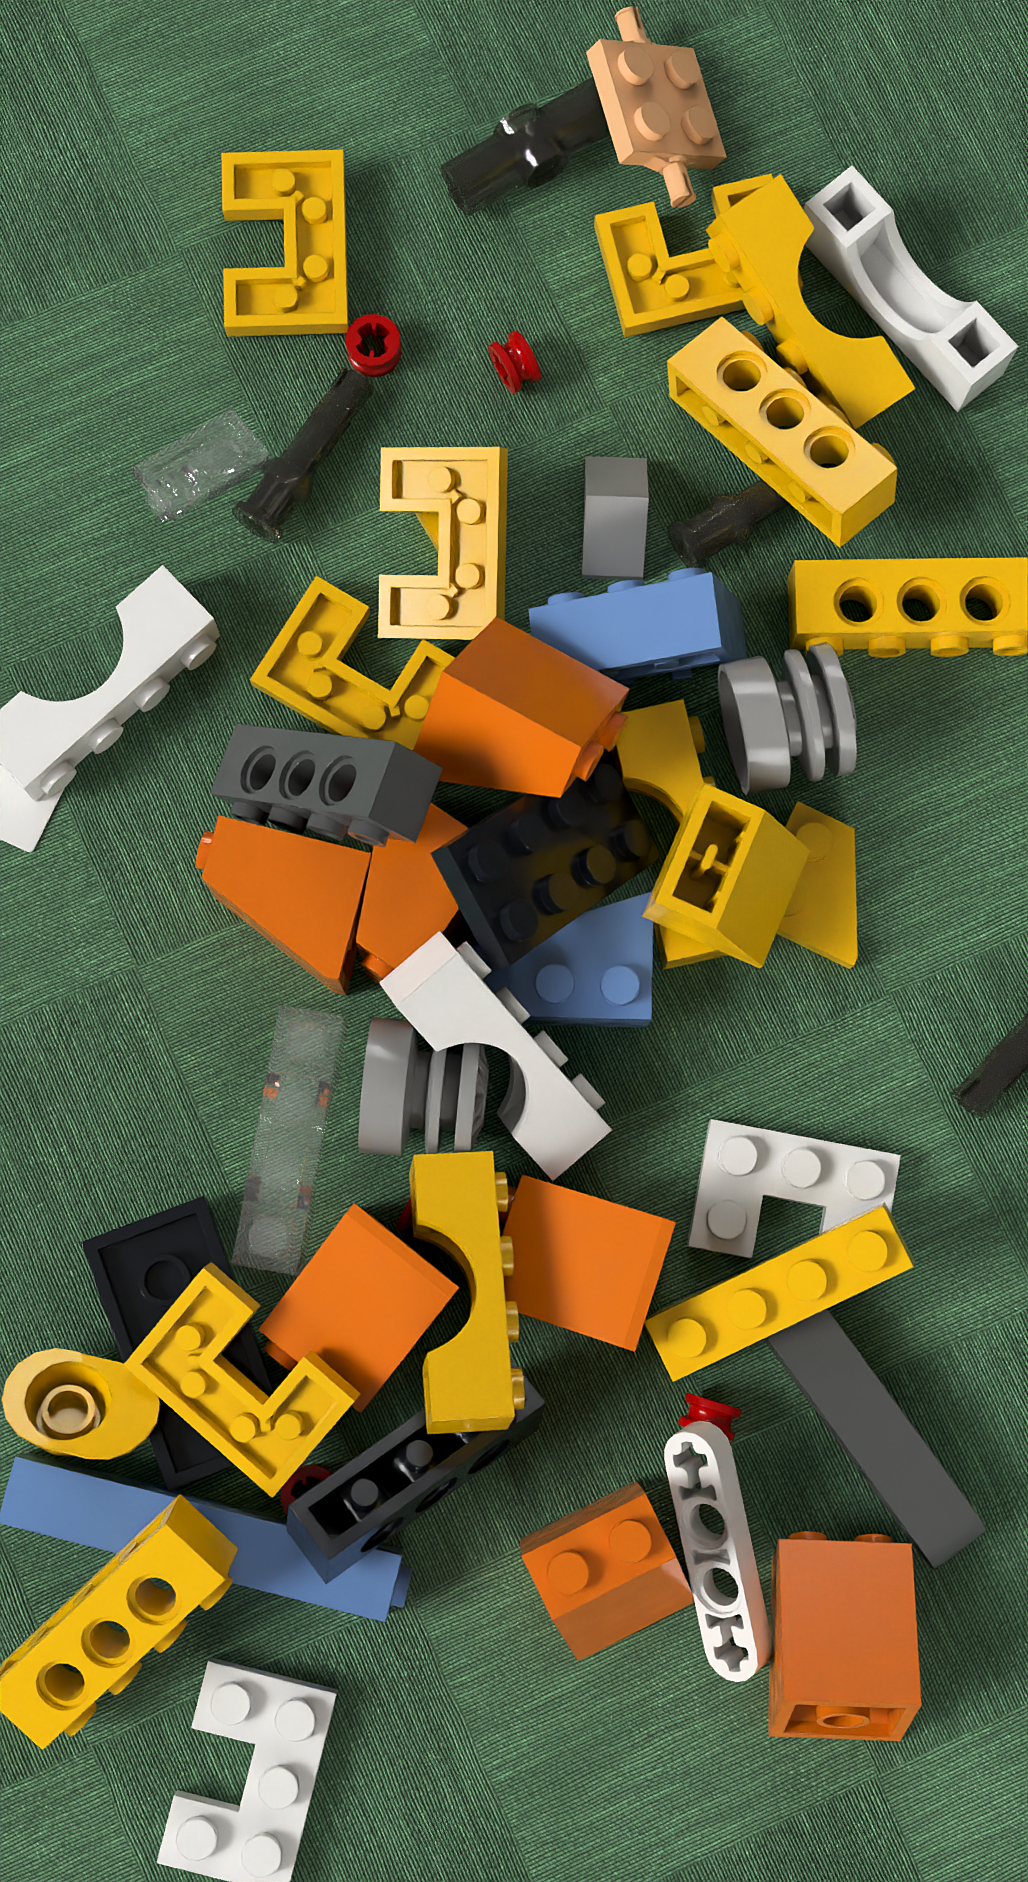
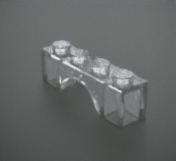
M284 1005L279 1006L231 1264L292 1275H300L304 1269L314 1217L315 1191L323 1139L330 1107L338 1086L349 1025L342 1015Z

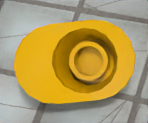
M58 1348L33 1353L18 1363L6 1379L2 1396L5 1418L18 1436L52 1455L77 1456L85 1459L109 1460L129 1454L145 1442L157 1424L160 1401L159 1397L123 1366L124 1363L87 1355L78 1351Z

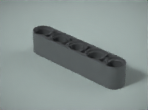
M828 1309L763 1339L931 1569L936 1570L987 1531L976 1511Z

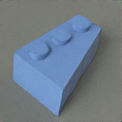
M703 568L676 570L668 575L669 581L645 585L640 580L616 582L607 587L608 593L585 597L583 593L579 592L560 593L547 599L548 605L528 609L531 635L625 687L633 686V679L671 672L672 682L692 680L691 668L720 665L748 658L741 603L712 572L706 573V570Z
M652 892L584 912L511 966L491 971L482 980L495 994L504 986L507 987L531 1015L522 1025L647 1028L652 1020L653 921L642 917V914ZM479 944L471 946L491 969Z

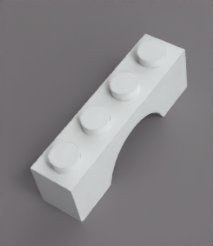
M850 166L805 203L804 212L815 228L805 243L806 247L957 412L1004 374L1019 346L977 301H959L947 295L931 282L917 266L904 246L897 230L893 209L853 166Z
M163 565L116 606L123 628V650L117 667L102 686L81 698L57 702L42 700L20 691L0 709V765L35 802L45 793L48 796H53L64 789L76 775L77 771L74 767L92 751L95 754H99L113 745L123 732L121 725L138 709L146 712L155 707L169 692L170 685L168 682L185 667L189 670L199 667L216 649L217 645L214 641L220 637L214 618Z
M439 931L379 983L398 1010L436 1052L463 1043L489 1044L507 1052L510 1062V1082L504 1100L496 1113L515 1140L554 1181L612 1131L597 1112L606 1102L581 1073L572 1081L569 1080L560 1069L569 1059L544 1030L533 1038L522 1026V1023L531 1015L506 986L495 994L482 980L492 970L469 943L465 941L455 949L442 932Z

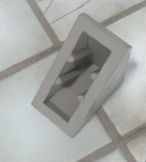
M585 456L581 579L643 581L649 503L647 458Z

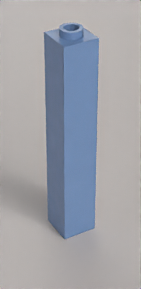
M29 1452L15 1456L0 1510V1524L118 1553L181 1494L239 1548L228 1572V1575L233 1578L232 1583L386 1622L391 1605L400 1608L404 1607L413 1568L401 1565L405 1548L382 1543L328 1584H325L286 1531L287 1518L174 1489L168 1491L166 1487Z

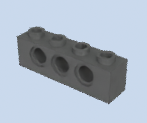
M236 724L210 794L231 804L232 807L229 814L244 822L265 827L267 821L280 828L303 834L307 827L318 834L336 840H344L347 832V834L362 842L385 847L388 838L416 843L443 768L393 741Z

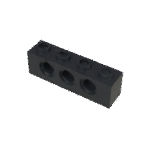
M510 1359L511 1368H518ZM524 1375V1409H514L515 1417L507 1430L427 1434L425 1409H423L288 1505L286 1531L325 1584H328L538 1430L546 1402Z

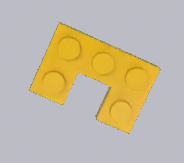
M343 149L221 153L222 211L225 221L284 219L285 267L223 269L224 328L227 337L347 333L349 313L345 159Z
M772 173L713 187L711 201L716 218L773 179ZM654 201L595 215L594 228L624 338L746 309L742 300V294L745 291L732 271L725 272L720 268L709 248L669 257ZM798 268V282L800 292H802L803 282Z
M381 447L380 511L388 513H439L438 575H379L378 638L473 640L495 617L505 621L507 448Z
M316 576L250 678L252 686L334 735L393 741L413 751L441 673L455 657L422 639L389 691L341 662L370 616V607Z
M211 1262L203 1267L123 1366L273 1498L361 1393L310 1350L270 1397L267 1396L221 1355L261 1305Z

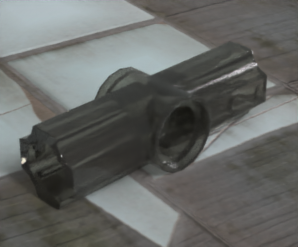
M594 77L589 78L540 108L537 104L529 103L514 109L498 123L492 136L441 165V176L447 186L449 195L459 210L464 211L469 217L523 184L526 188H536L549 182L566 167L572 155L608 135L610 131Z

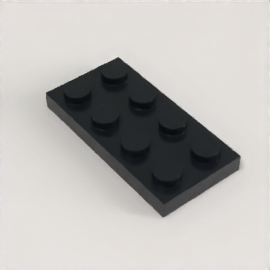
M604 749L596 768L588 780L584 781L577 777L560 798L523 793L430 853L492 971L511 966L661 858L648 828L645 826L606 749Z
M206 1196L81 1242L123 1363L128 1360L203 1267L212 1262L238 1285ZM249 1320L221 1355L270 1397L274 1393L275 1387L252 1322ZM159 1398L160 1410L158 1421L149 1435V1439L168 1491L235 1465Z

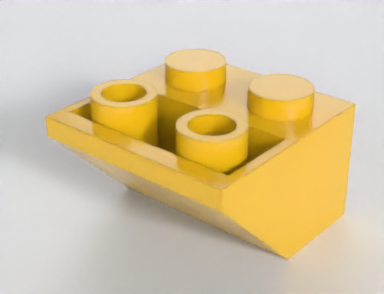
M705 783L691 799L642 917L760 969L765 963L810 849L766 810Z

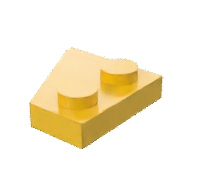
M797 801L785 828L809 848L810 853L776 934L851 969L858 958L855 828Z

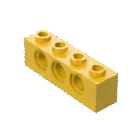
M720 317L667 360L669 397L839 548L895 502L898 468L888 451L877 443L869 444L851 428L848 419L842 411L830 404L825 406L808 391L802 378L789 367L781 368L767 356L759 341L746 330L740 332L725 318ZM737 389H749L748 391H735ZM779 426H792V427H794V428H791V429H779V428H776V427H779ZM825 463H832L838 466L834 468H824L819 465Z
M1028 557L794 560L787 578L789 650H806V656L810 645L824 642L833 647L837 657L844 653V649H868V655L877 658L897 657L904 655L906 649L930 648L931 655L937 657L964 655L969 652V648H993V654L998 656H1018L1028 653ZM976 598L986 602L992 610L993 619L982 621L972 617L966 609L965 600ZM908 599L922 601L929 608L931 619L928 621L911 619L905 613L902 602ZM845 600L859 601L867 608L869 619L864 622H854L847 619L842 614L839 603Z
M179 1494L3 1661L0 1666V1712L42 1750L63 1731L69 1737L75 1735L92 1717L98 1706L95 1701L107 1690L113 1695L120 1693L141 1669L142 1663L139 1660L147 1652L154 1648L157 1652L162 1653L179 1637L187 1625V1621L184 1618L192 1610L200 1605L206 1611L221 1599L233 1582V1578L228 1575V1572L239 1548L187 1499ZM150 1578H160L167 1581L173 1587V1590L157 1587ZM106 1621L119 1623L127 1632H120L111 1628ZM62 1663L76 1667L81 1673L69 1671Z

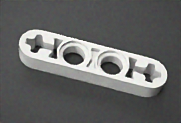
M697 1421L690 1423L667 1441L664 1449V1462L706 1656L713 1669L725 1679L735 1682L746 1681L769 1661L773 1652L772 1637L731 1445L720 1428L710 1422ZM693 1445L696 1453L706 1455L708 1462L703 1465L700 1457L691 1456L689 1452L690 1446ZM699 1482H701V1489H697L695 1486ZM700 1504L711 1505L722 1515L725 1528L723 1534L712 1533L702 1524L699 1516ZM714 1568L724 1569L733 1576L738 1586L737 1598L727 1597L716 1588L712 1573ZM740 1614L742 1617L736 1621L735 1615ZM732 1636L737 1646H731L729 1639ZM740 1647H746L748 1655L745 1658Z

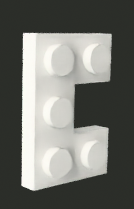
M711 1119L708 1123L687 1247L752 1258L763 1196L823 1207L819 1234L883 1202L886 1203L891 1213L901 1155Z
M211 1657L207 1663L191 1728L255 1744L241 1804L239 1806L177 1790L172 1800L157 1863L229 1882H291L338 1689Z

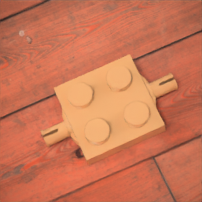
M633 6L626 7L615 15V21L618 24L622 41L599 39L586 52L619 164L641 165L659 172L664 177L671 206L674 208L676 206L678 208L685 207L696 200V194L693 191L687 169L713 170L727 158L694 48L658 45L651 42L646 36L640 16V9L638 7L633 9Z

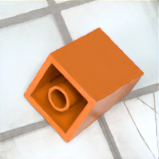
M495 617L442 671L413 751L443 768L439 781L560 798L577 777L587 781L596 768L604 749L611 751L619 740L628 721V717L621 714L620 711L630 689L506 621Z
M431 802L416 843L388 838L385 847L373 846L356 944L363 959L361 965L366 969L364 973L379 985L380 981L437 932L441 931L451 943L466 922L430 853L467 830L468 827Z
M218 815L214 832L204 831L197 851L196 868L203 870L201 878L219 902L334 993L347 996L359 950L356 944V936L372 853Z
M525 1175L521 1176L518 1188L507 1185L508 1209L505 1212H498L499 1223L505 1225L502 1236H511L513 1246V1275L503 1276L505 1302L516 1301L518 1313L635 1352L676 1222Z
M353 1203L258 1330L270 1339L263 1349L289 1371H292L300 1360L312 1350L361 1393L351 1406L362 1413L461 1287L366 1210Z
M637 1481L520 1539L521 1557L552 1621L578 1661L694 1603L693 1594L675 1552L646 1493Z
M812 1531L797 1532L789 1535L788 1539H779L771 1560L770 1632L773 1652L769 1659V1737L901 1741L922 1706L912 1543H893V1538L883 1534H864L857 1536L853 1541L827 1540L825 1534Z

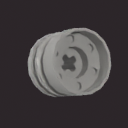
M824 642L810 645L807 651L806 663L800 651L796 649L785 650L782 657L781 681L777 682L766 659L762 656L720 664L718 669V692L723 727L736 778L741 790L746 795L787 787L790 782L791 757L793 756L797 757L805 776L811 782L822 779L825 772V761L830 772L836 777L852 774L856 768L857 758L855 707L849 684L843 674L839 659L830 644Z
M373 1017L368 1033L362 1078L358 1132L359 1153L402 1157L408 1143L411 1128L424 1129L426 1154L439 1153L442 1131L455 1132L454 1153L472 1152L479 1132L484 1127L490 1064L487 1062L484 1044L464 1043L463 1054L450 1053V1047L437 1052L434 1048H432V1051H421L418 1044V1031L408 1020Z

